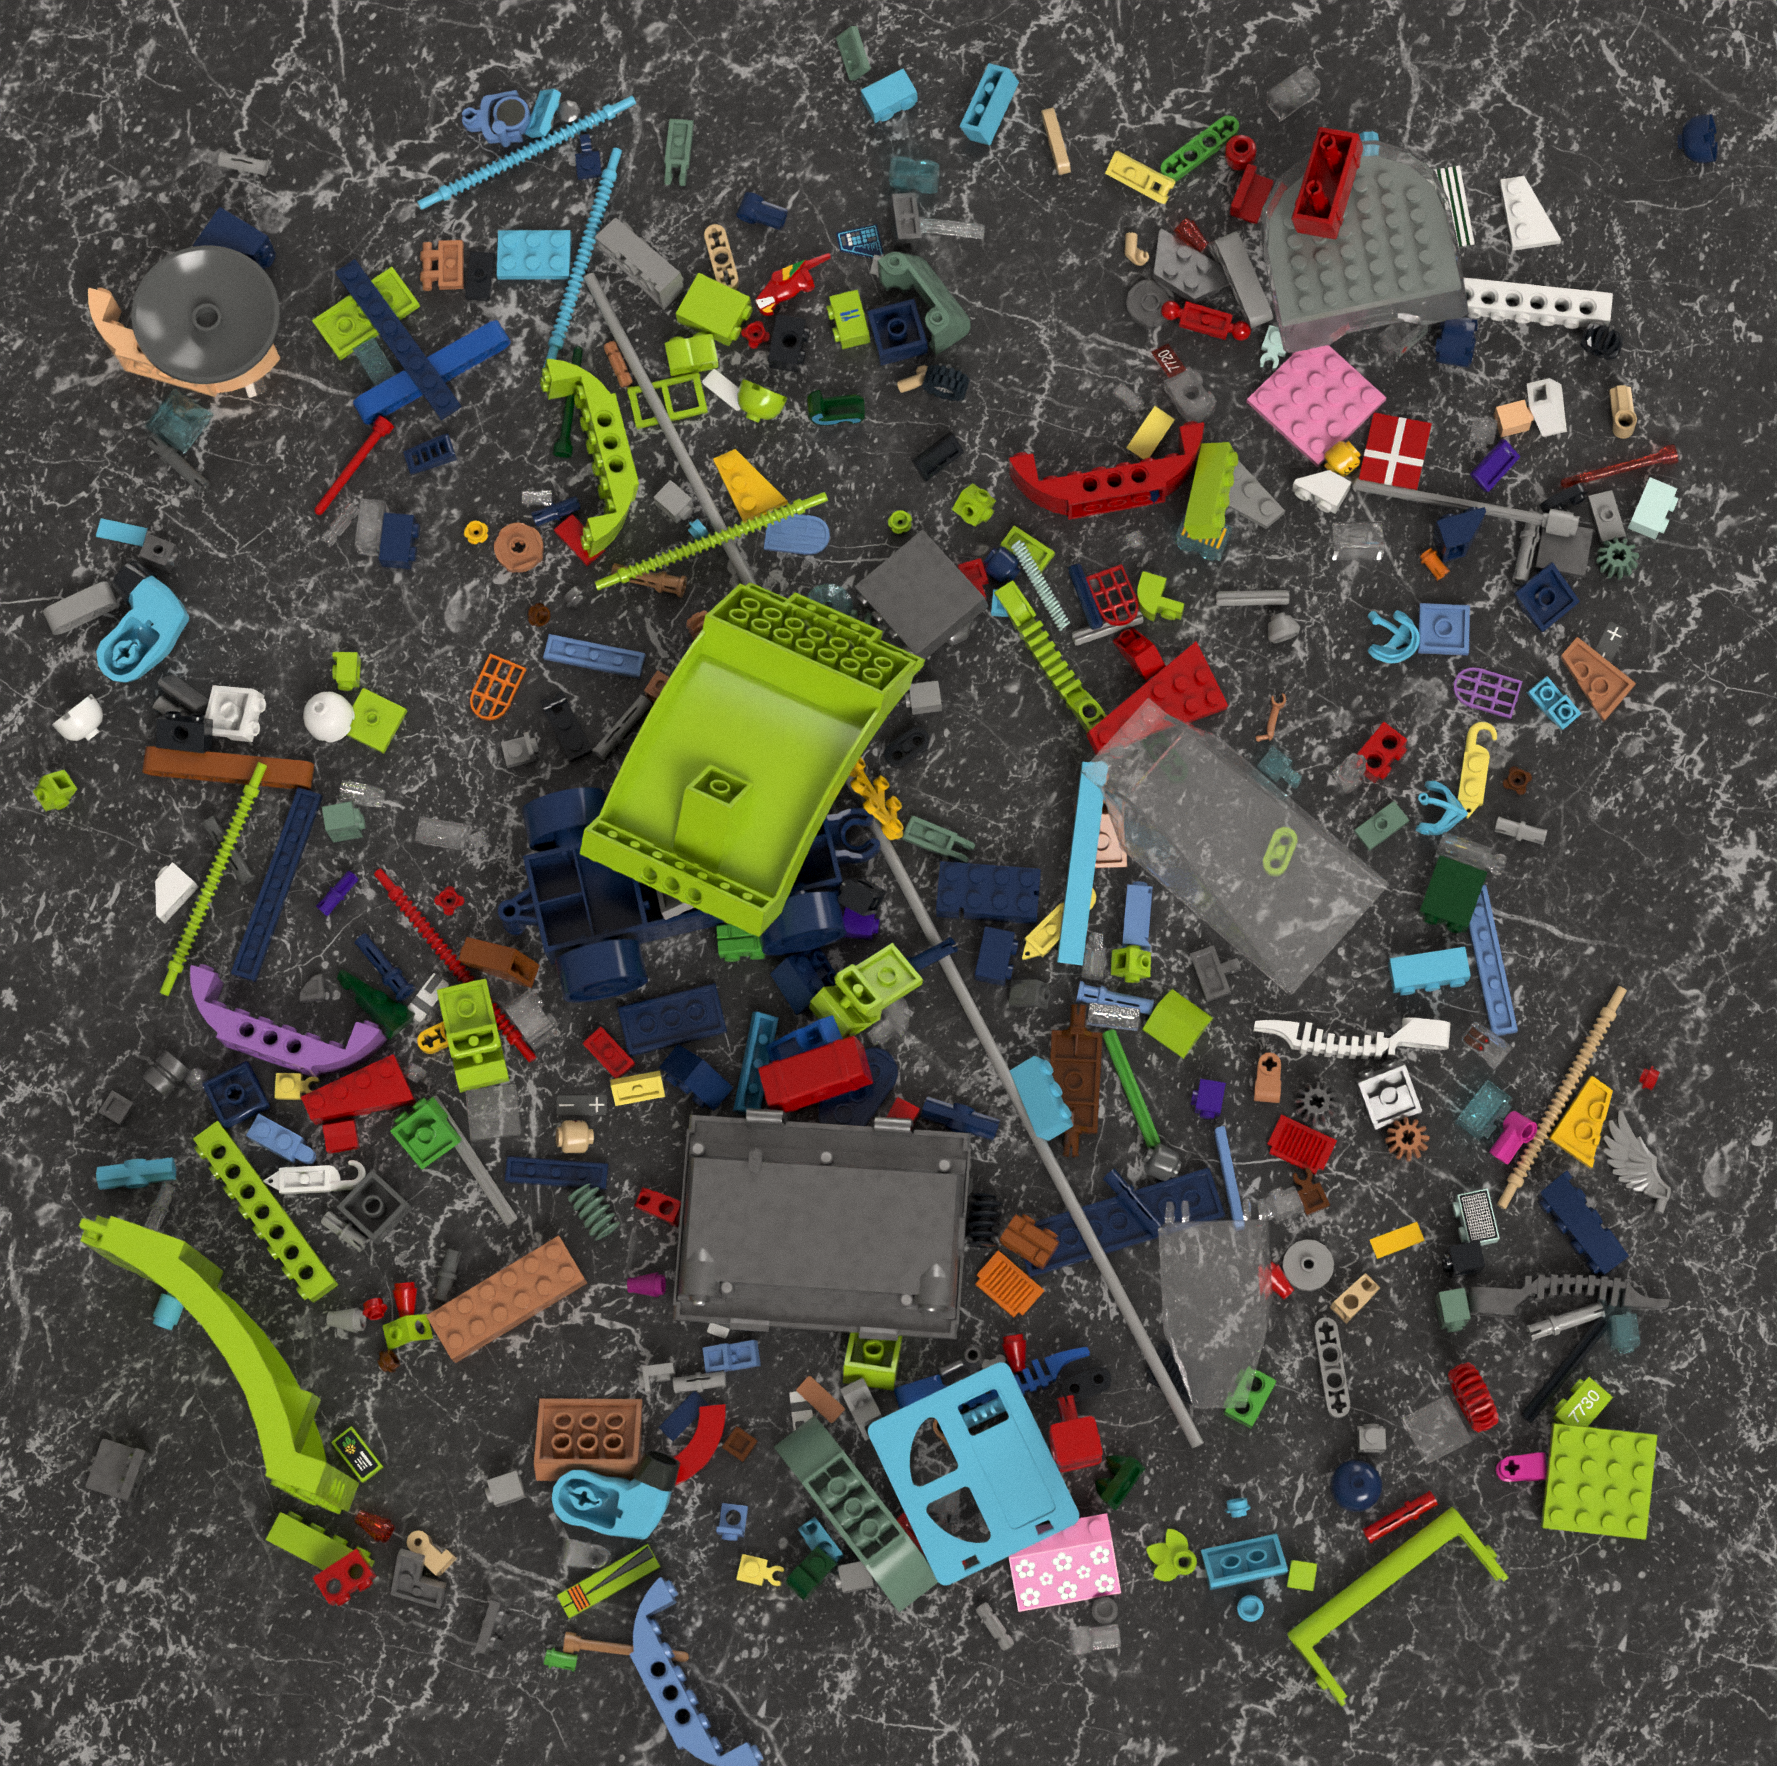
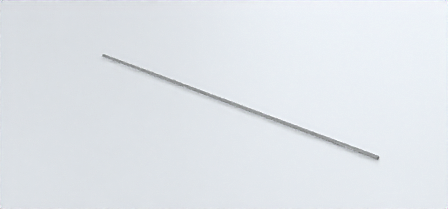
M594 273L587 274L584 277V281L713 529L717 533H720L721 529H724V531L728 530ZM729 539L728 543H725V541L721 542L742 584L746 586L751 582L757 585L735 542L732 539ZM849 775L846 784L858 807L865 809L863 802L866 799L853 790L850 782L854 778ZM874 817V823L869 828L874 838L880 841V850L930 946L933 947L942 942V939L893 845L883 834L881 822ZM950 955L939 960V963L1188 1442L1192 1449L1204 1443L1047 1141L1036 1136L1010 1070Z

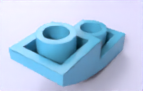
M1548 676L1544 677L1526 692L1535 704L1561 730L1582 714L1567 695H1562Z

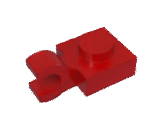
M979 558L957 565L958 569L986 599L982 585L989 582L982 559Z

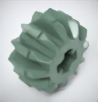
M1617 537L1613 538L1612 543L1606 540L1603 543L1604 548H1599L1597 551L1599 557H1597L1596 563L1602 565L1600 572L1609 571L1608 578H1612L1613 574H1616L1618 580L1623 577V573L1629 577L1632 574L1631 569H1636L1638 566L1635 560L1639 558V553L1633 552L1636 547L1635 544L1626 545L1627 538H1624L1622 543H1619ZM1614 556H1615L1616 558L1621 557L1622 560H1620V559L1614 560L1613 557H1614Z

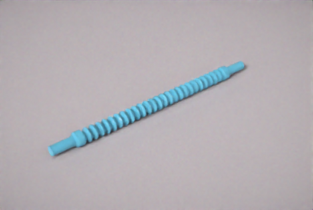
M632 95L612 106L607 104L602 107L603 110L597 109L596 114L591 112L590 117L585 115L584 120L579 118L578 123L573 121L571 126L567 124L565 129L561 127L559 132L555 130L553 135L547 134V138L541 137V141L535 140V144L529 143V147L523 146V150L517 149L516 153L511 152V155H505L504 159L498 158V162L492 161V165L486 164V168L480 167V171L474 170V174L468 173V177L462 176L461 180L456 179L454 184L449 182V186L443 185L439 187V191L417 201L418 205L422 210L441 200L447 201L452 198L451 195L457 196L458 191L463 193L464 188L469 190L470 185L475 187L476 182L481 184L483 179L487 181L489 176L493 178L495 173L499 175L501 170L505 172L507 167L513 168V164L519 165V161L525 162V158L531 159V155L537 156L538 152L543 153V150H549L550 146L556 147V143L562 144V140L568 141V137L574 138L576 133L580 135L582 130L586 132L588 127L592 129V125L598 126L599 122L605 123V119L611 120L615 118V114L635 105L636 101Z
M619 148L612 149L607 168L602 172L601 177L603 180L599 181L601 186L597 188L599 192L595 194L597 198L593 200L595 205L591 206L593 211L589 213L591 217L587 219L589 224L585 225L587 230H584L585 236L581 238L583 242L579 244L581 249L577 250L579 255H576L577 261L573 263L575 267L571 269L573 274L569 275L571 280L567 282L569 286L565 288L567 293L563 294L565 299L561 301L563 305L559 307L561 312L557 313L559 318L555 320L557 324L553 326L555 331L551 332L553 337H550L548 341L549 350L546 359L556 360L558 351L563 348L564 341L562 339L566 338L564 333L568 331L566 326L570 325L568 320L572 319L570 315L574 312L572 307L576 306L574 301L578 300L576 295L580 294L578 288L582 287L580 282L584 281L582 276L586 275L584 269L588 268L586 263L590 262L588 257L592 256L590 252L594 249L592 244L596 243L594 238L597 235L596 232L600 231L598 227L602 224L600 219L604 218L602 213L606 212L604 207L608 206L606 202L610 199L608 194L612 193L610 188L614 187L612 182H615L617 178L616 169L622 150Z

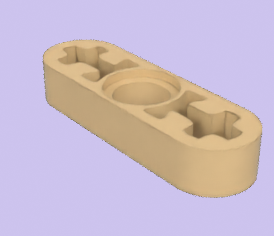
M1054 108L1041 110L1044 128L1058 175L1070 173V163Z
M710 225L706 228L704 237L716 281L726 285L723 282V271L727 270L729 278L732 280L731 284L726 286L736 290L739 280L726 231L720 225ZM717 232L719 236V247H716L712 238V233ZM720 253H724L729 257L728 261L724 264L715 262V257Z

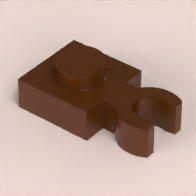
M1305 1168V1173L1307 1174V1179L1300 1180L1296 1173L1292 1176L1294 1183L1302 1189L1297 1191L1296 1195L1306 1217L1330 1207L1320 1182L1312 1184L1313 1175L1309 1168Z

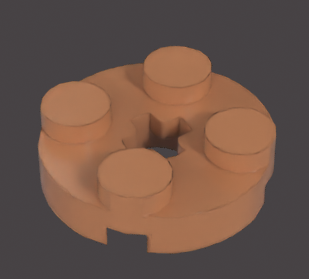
M518 522L505 526L498 533L499 536L494 543V552L498 562L509 572H526L542 561L544 544L541 535L535 528ZM517 542H520L521 545H526L521 553L512 550Z

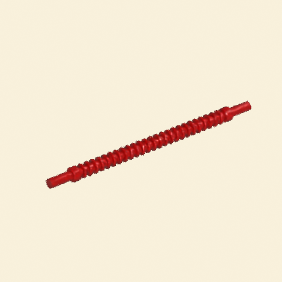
M381 868L378 869L374 876L388 891V897L391 901H396L395 905L397 907H401L400 911L405 912L404 916L409 917L408 921L410 923H414L413 927L418 928L417 932L423 933L422 938H427L426 943L432 944L431 949H436L435 954L441 955L440 960H445L444 965H449V971H454L453 976H458V982L468 983L474 981L475 977L469 976L470 971H465L466 966H461V962L456 960L457 955L451 954L452 949H447L448 944H443V938H438L439 933H434V927H429L430 922H425L426 918L421 917L422 913L416 911L417 907L412 906L413 902L407 900V895H403L404 891L402 888L395 886ZM492 1003L498 1030H503L502 1035L507 1036L506 1040L509 1044L515 1045L529 1063L534 1061L537 1056L524 1042L521 1032L518 1029L514 1030L515 1025H510V1019H505L506 1014H501V1008H496L497 1003Z

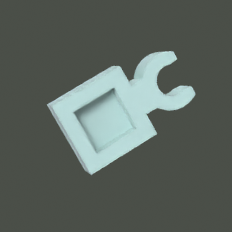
M1269 325L1261 350L1267 353L1262 355L1260 367L1264 366L1265 361L1271 360L1274 363L1272 371L1277 370L1279 364L1278 356L1285 357L1293 332Z

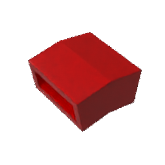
M355 1118L328 1122L322 1125L328 1154L360 1149Z

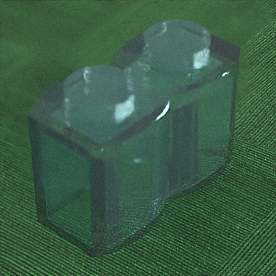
M904 156L891 158L889 170L890 186L899 190L914 188L922 193L938 192L940 180V165L931 160L914 161Z

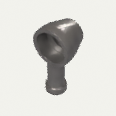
M967 1345L962 1349L960 1358L945 1365H939V1371L944 1378L963 1367L970 1371L978 1370L982 1367V1363L985 1360V1352L978 1345ZM976 1352L978 1357L975 1360H970L968 1354Z

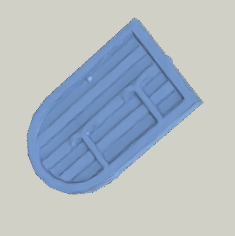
M794 514L793 518L791 516H788L787 520L782 518L780 523L778 521H775L774 525L769 523L766 528L764 550L803 555L817 554L824 550L830 539L827 524L822 519L810 515Z

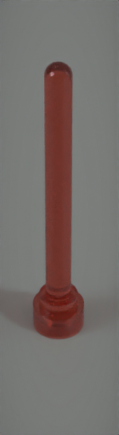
M1670 444L1663 446L1659 453L1566 477L1561 480L1560 484L1562 487L1567 488L1578 483L1590 482L1660 462L1662 464L1667 463V465L1678 463V454L1675 445Z

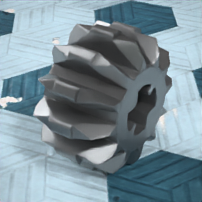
M1320 1082L1315 1083V1089L1307 1083L1305 1085L1307 1092L1301 1089L1298 1090L1297 1094L1301 1098L1295 1099L1294 1104L1301 1106L1296 1110L1297 1115L1305 1113L1303 1122H1307L1309 1117L1313 1118L1312 1125L1316 1126L1318 1118H1320L1323 1124H1326V1115L1331 1118L1335 1116L1332 1109L1337 1108L1338 1103L1331 1101L1336 1098L1335 1092L1327 1094L1330 1088L1329 1085H1326L1321 1090ZM1314 1098L1317 1102H1322L1319 1109L1316 1105L1311 1106Z

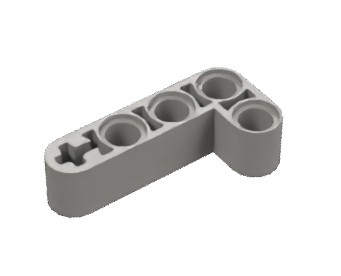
M1235 231L1210 242L1211 254L1216 263H1221L1244 320L1249 324L1250 329L1273 320L1271 308L1239 234Z

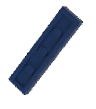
M507 1156L505 1182L581 1188L590 1183V1188L599 1187V1190H607L609 1164Z

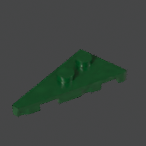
M345 970L339 971L337 979L345 990L352 989L356 994L354 1000L365 1013L370 1015L375 1024L380 1023L384 1025L387 1029L385 1035L389 1039L393 1038L413 1021L415 1013L410 1011L405 1005L397 1003L387 997L384 992L372 988Z

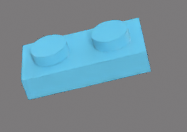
M548 89L539 92L530 123L525 131L526 135L531 138L547 135L551 128L553 115L559 106L558 101L561 96L559 91Z

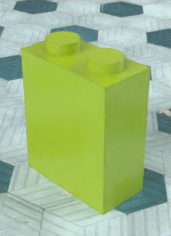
M698 272L676 312L678 323L697 332L713 334L714 340L729 347L732 340L736 341L742 329L740 326L743 320L749 319L753 307H751L749 296Z

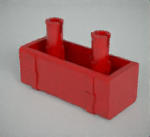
M1324 127L1318 128L1291 218L1298 233L1337 239L1364 149L1359 134Z
M854 1035L841 1040H834L827 1045L782 1060L772 1061V1063L758 1068L768 1107L771 1110H783L785 1113L793 1112L799 1108L873 1084L864 1046Z
M1074 1395L1067 1396V1403L1064 1397L1058 1398L1059 1404H1057L1061 1422L1051 1425L1049 1442L1053 1460L1059 1472L1064 1473L1100 1464L1103 1451L1094 1417L1078 1418Z

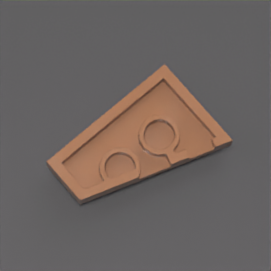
M1578 637L1561 655L1565 666L1603 723L1636 685L1634 681Z

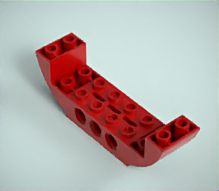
M1190 421L1179 427L1178 445L1180 455L1172 453L1157 460L1155 458H1145L1140 463L1135 464L1123 462L1117 464L1116 467L1108 469L1106 467H1096L1091 472L1086 473L1073 471L1064 477L1057 478V476L1052 475L1039 481L1034 454L1020 452L1009 458V475L1017 488L1028 499L1051 512L1067 515L1068 520L1153 505L1154 503L1150 500V491L1159 490L1160 494L1155 504L1164 503L1166 496L1177 490L1195 468L1203 441L1204 422Z

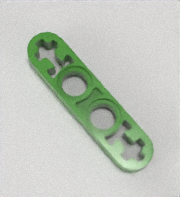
M1230 115L1220 118L1165 159L1161 165V174L1175 181L1180 180L1224 147L1230 138L1238 135V120ZM1224 124L1227 126L1233 125L1232 132L1230 130L1224 131L1221 140L1219 134L1224 130ZM1206 137H1212L1215 139L1216 144L1213 147H1206L1202 141ZM1187 151H1193L1197 154V158L1194 161H1187L1183 155ZM1169 166L1172 169L1177 166L1176 174L1172 172L1167 173V167Z

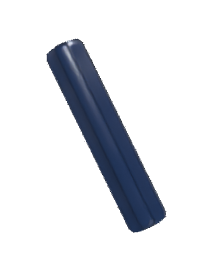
M1079 563L1070 565L1068 567L1069 575L1090 629L1096 630L1101 628L1103 621L1083 569Z

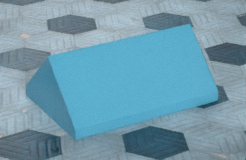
M1277 1534L1201 1550L1209 1590L1283 1575L1288 1572Z

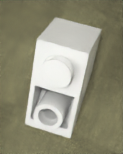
M1550 378L1528 383L1529 408L1541 435L1546 437L1567 432L1562 385Z
M1328 470L1296 479L1293 483L1292 491L1301 500H1310L1316 503L1320 510L1327 513L1331 511L1336 514L1350 490L1351 481Z

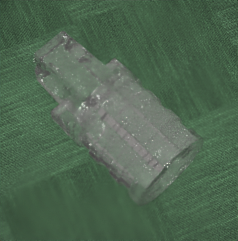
M343 779L338 800L340 802L352 801L353 804L360 806L382 807L385 801V790Z
M1093 932L1089 935L1088 945L1085 944L1083 971L1081 972V977L1085 979L1101 980L1104 978L1106 948H1103L1102 933Z

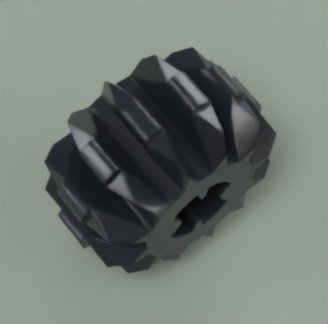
M1598 323L1588 324L1582 335L1580 345L1586 352L1599 358L1610 360L1616 359L1620 353L1624 338L1618 331Z

